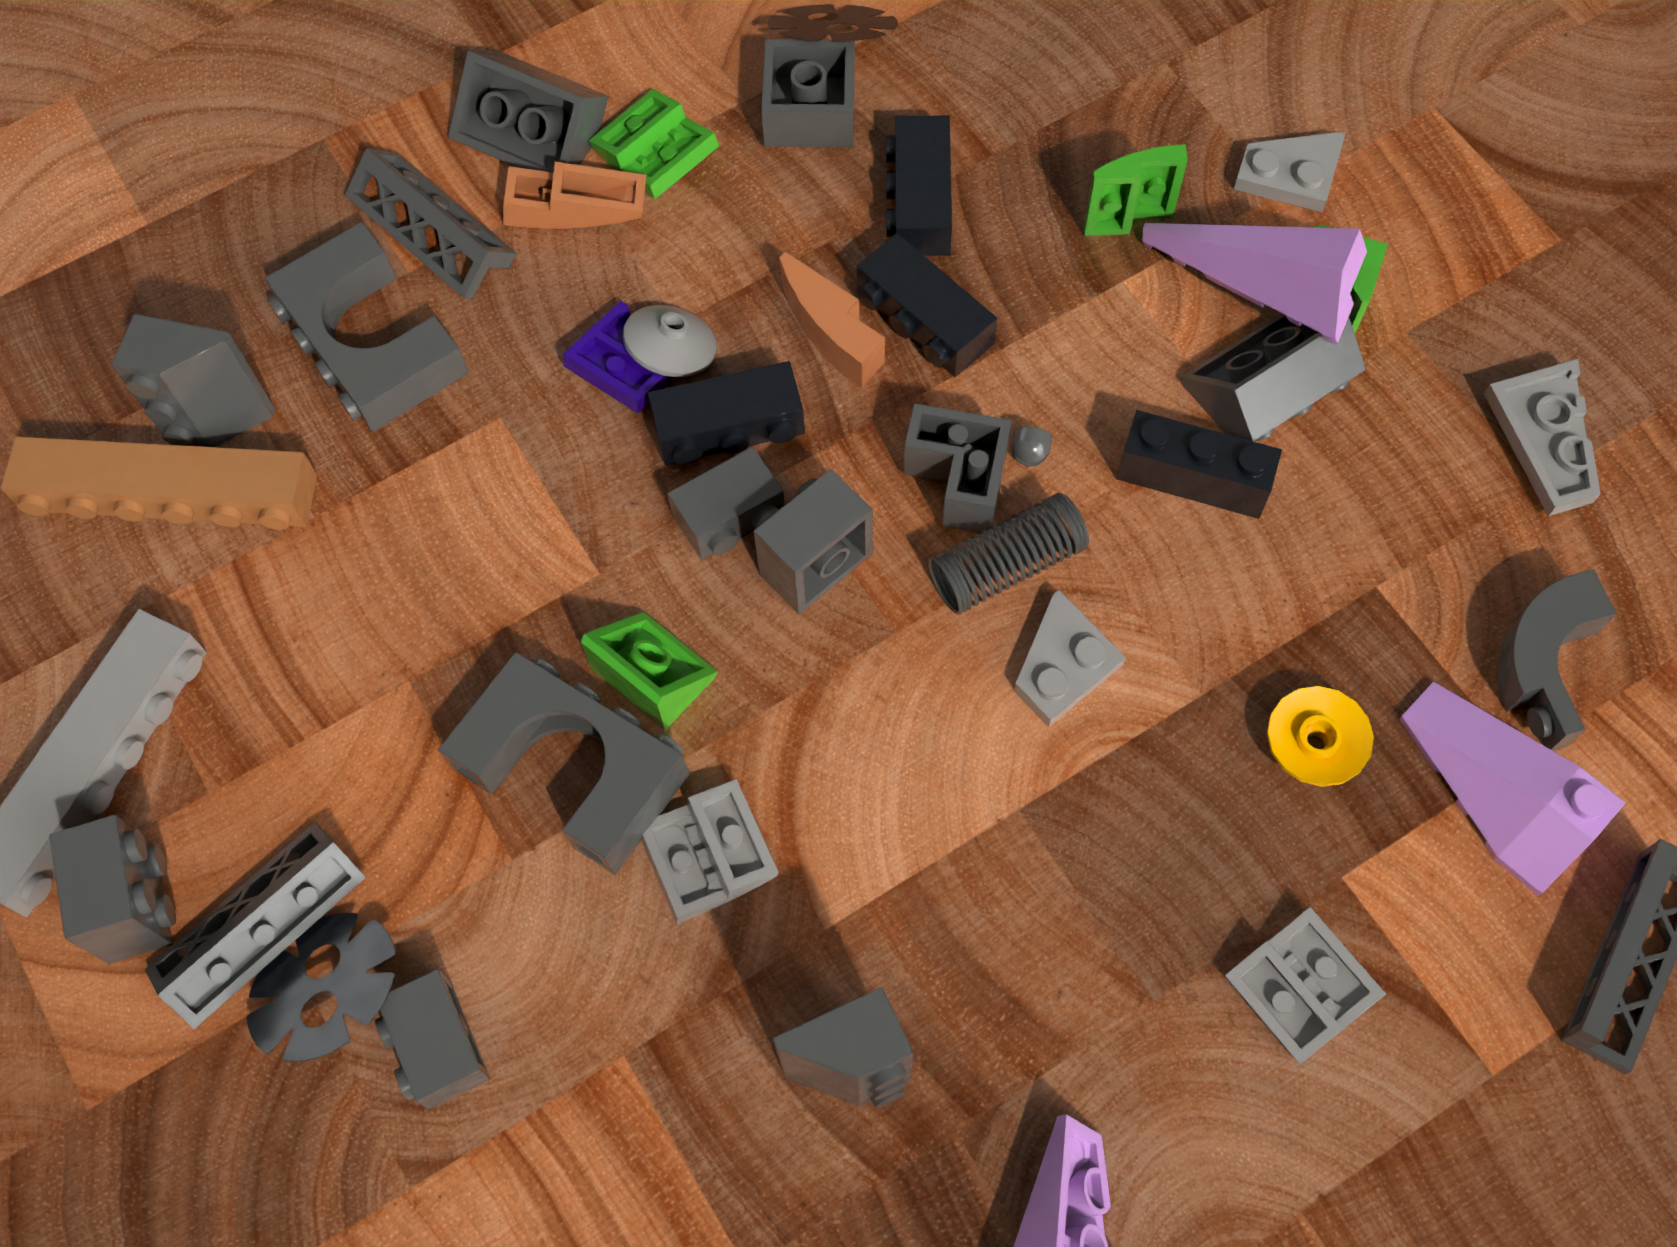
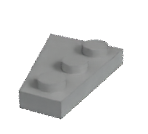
M1578 359L1492 383L1484 393L1548 516L1592 504L1601 494L1592 441L1587 439L1584 416L1587 413L1585 397L1580 396L1577 378L1581 373Z

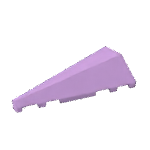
M1145 223L1142 242L1145 247L1149 249L1154 247L1170 255L1174 262L1185 267L1187 264L1203 272L1210 281L1261 307L1267 305L1286 315L1287 319L1300 327L1304 324L1321 333L1326 341L1336 344L1339 342L1354 303L1350 292L1367 254L1361 231L1355 228Z

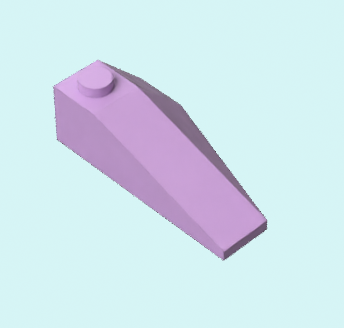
M1434 681L1399 719L1432 769L1442 774L1458 798L1455 803L1465 817L1469 815L1487 840L1484 845L1493 859L1537 896H1540L1573 863L1625 805L1623 800L1580 766Z
M1067 1114L1057 1116L1014 1247H1108L1103 1214L1108 1212L1111 1203L1102 1135Z

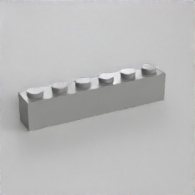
M138 609L0 806L1 905L28 918L34 907L40 905L46 899L51 890L52 881L55 878L49 834L92 822L97 814L102 813L109 806L114 795V789L124 774L138 763L143 754L145 743L156 727L164 723L170 716L174 701L185 684L193 680L199 673L202 659L207 652L189 632Z

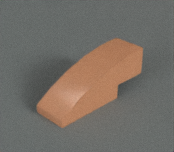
M555 162L554 173L509 166L503 203V225L526 228L569 229L610 225L642 218L646 175Z
M784 252L779 257L781 285L789 306L802 330L818 351L839 372L860 388H863L885 363V337L859 320V299L787 252Z

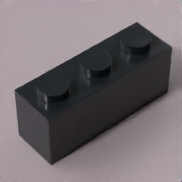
M950 115L895 116V135H886V163H895V171H886V200H895V209H886V237H892L898 233L924 256H950L952 237Z
M898 233L857 265L856 291L861 302L870 310L877 309L885 316L899 336L904 339L910 338L923 350L929 362L935 367H943L952 376L956 377L995 344L997 317Z
M790 361L648 392L665 465L673 463L690 464L704 456L722 452L728 454L739 453L749 446L766 442L783 443L797 435L805 434L803 406Z
M1136 410L1123 452L1117 480L1259 519L1273 487L1282 449Z

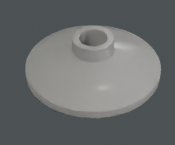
M654 305L639 309L627 319L623 330V342L629 355L644 368L660 375L669 377L696 375L711 365L716 354V339L710 327L698 316L678 307Z

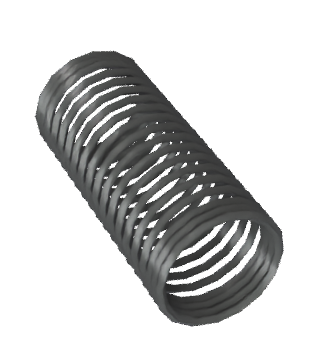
M1058 492L1042 500V503L1038 502L1034 507L1030 506L1026 511H1020L1019 515H1012L1011 519L1007 518L1003 523L999 522L995 527H989L988 531L983 530L980 535L975 534L972 539L967 538L964 543L959 542L957 547L951 546L949 551L944 550L930 557L929 570L945 604L955 614L960 615L962 612L970 610L972 605L978 606L979 601L986 602L987 597L994 598L995 593L1001 594L1002 589L1009 590L1010 585L1017 586L1018 581L1025 582L1026 577L1032 578L1033 573L1040 574L1041 569L1044 571L1048 570L1049 566L1053 567L1056 565V561L1059 563L1063 562L1064 558H1071L1072 554L1076 555L1088 549L1089 533L1085 521L1073 501L1068 496ZM1037 514L1041 517L1043 526L1037 519ZM1030 519L1034 522L1035 529L1030 524ZM1063 519L1065 520L1066 524L1068 525V527H1069V529H1070V531H1071V534H1070V532L1068 531V529H1067V527H1066V525H1065ZM1022 523L1026 525L1028 534L1023 529ZM1014 526L1019 530L1021 539L1015 533ZM1007 531L1011 534L1013 543L1008 538ZM999 535L1004 539L1006 548L1001 543ZM992 540L996 543L1000 556L993 547ZM984 544L989 548L992 559L986 552ZM976 547H977V548L979 549V551L982 553L984 562H985V564H986L988 570L986 569V567H985L983 561H982V560L980 559V557L978 556ZM1063 547L1068 551V554L1064 553ZM1056 551L1060 554V558L1056 556ZM969 552H970V553L972 554V556L974 557L975 562H976V565H977V567H978V569H979V571H980V574L982 575V577H983L984 581L986 582V584L989 586L990 593L985 589V585H984V583H983V581H982V578H981L979 572L977 571L975 565L973 564V562H972L971 559H970ZM1048 554H1049V555L1051 556V558L1053 559L1052 562L1049 561V559H1048ZM961 556L966 561L973 579L975 580L977 586L981 590L982 597L978 594L971 576L969 575L967 569L963 565ZM1040 557L1045 562V566L1041 564ZM1032 561L1036 564L1037 570L1033 568ZM1023 563L1029 569V574L1025 571ZM1015 566L1021 572L1022 577H1019L1017 575ZM1007 569H1008V571L1011 573V575L1013 576L1014 581H1012V580L1009 578V574H1008V572H1007ZM998 571L1000 572L1001 576L1005 579L1006 586L1001 582V578ZM989 572L995 580V582L997 583L998 589L995 588V586L993 585ZM970 591L973 593L974 600L971 598Z

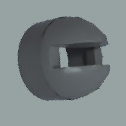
M1035 427L1016 428L1012 440L1014 457L1020 464L1027 467L1041 464L1050 453L1052 434Z

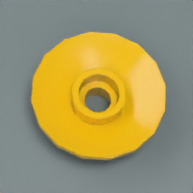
M1313 686L1293 691L1283 697L1270 715L1267 729L1271 754L1285 772L1303 783L1320 787L1343 784L1361 772L1372 754L1374 736L1369 718L1356 701L1339 690ZM1307 737H1319L1324 743V748L1316 749L1308 743Z

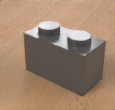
M753 446L667 493L673 518L701 560L712 554L721 555L728 552L738 543L739 539L756 529L758 522L766 513L775 508L780 510L785 506L783 489Z
M439 969L389 992L380 1009L382 1016L375 1019V1025L385 1047L388 1050L395 1047L402 1066L395 1069L394 1073L398 1085L408 1101L414 1098L417 1103L430 1110L491 1080L451 981Z

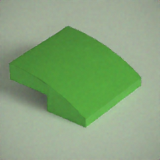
M655 89L649 91L589 139L591 147L614 170L645 174V194L653 199L658 198L719 147L713 131L686 118L681 103Z
M1186 144L1163 146L1135 152L1120 157L1093 172L1083 228L1084 236L1130 234L1133 219L1173 217L1188 161Z

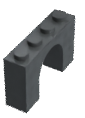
M362 222L264 278L274 295L267 299V302L282 324L289 320L292 322L295 329L291 330L290 333L305 356L314 352L319 361L314 363V366L329 388L336 384L338 385L343 394L337 398L353 421L361 417L371 432L384 426L469 373L459 347L435 316H432L389 343L378 347L354 348L334 339L337 324L350 307L396 280L385 251Z
M515 652L438 751L454 771L492 795L523 754L540 739L554 733L568 731L584 733L597 739L605 748V764L602 775L562 832L574 849L616 875L642 840L644 832L657 816L661 814L689 776L690 772L682 756L684 750L677 742L665 734L658 733L656 737H653L640 729L642 727L640 721L626 710L617 707L613 712L600 704L601 699L584 684L576 682L572 687L559 679L560 673L545 660L536 657L531 662Z

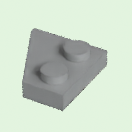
M1335 132L1248 143L1234 190L1323 212L1345 133Z
M1058 590L1051 598L1015 683L1014 691L1050 727L1124 665L1126 657Z

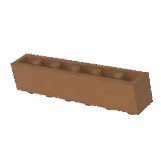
M15 437L0 489L17 505L20 511L32 516H47L50 512L67 513L81 519H93L96 515L117 516L120 519L131 522H140L144 518H157L182 525L190 524L192 521H210L225 527H237L240 523L261 524L274 530H284L289 526L307 527L318 475L304 452Z

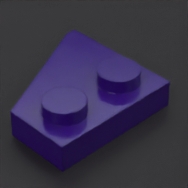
M620 301L563 353V365L631 410L639 413L650 402L648 392L664 389L668 385V376L660 375L644 368L627 352L623 342V330L627 319L630 317V309L626 303Z

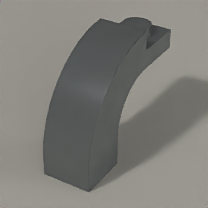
M1594 569L1565 577L1540 592L1511 626L1503 640L1497 666L1498 687L1506 712L1526 706L1528 711L1527 720L1532 733L1537 738H1541L1543 745L1552 751L1567 748L1586 730L1559 674L1558 652L1560 646L1597 635L1617 614Z

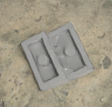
M737 779L688 797L687 805L657 816L642 835V844L676 925L724 905L778 876L776 865Z
M1311 907L1225 975L1299 1064H1302L1386 995L1383 989Z

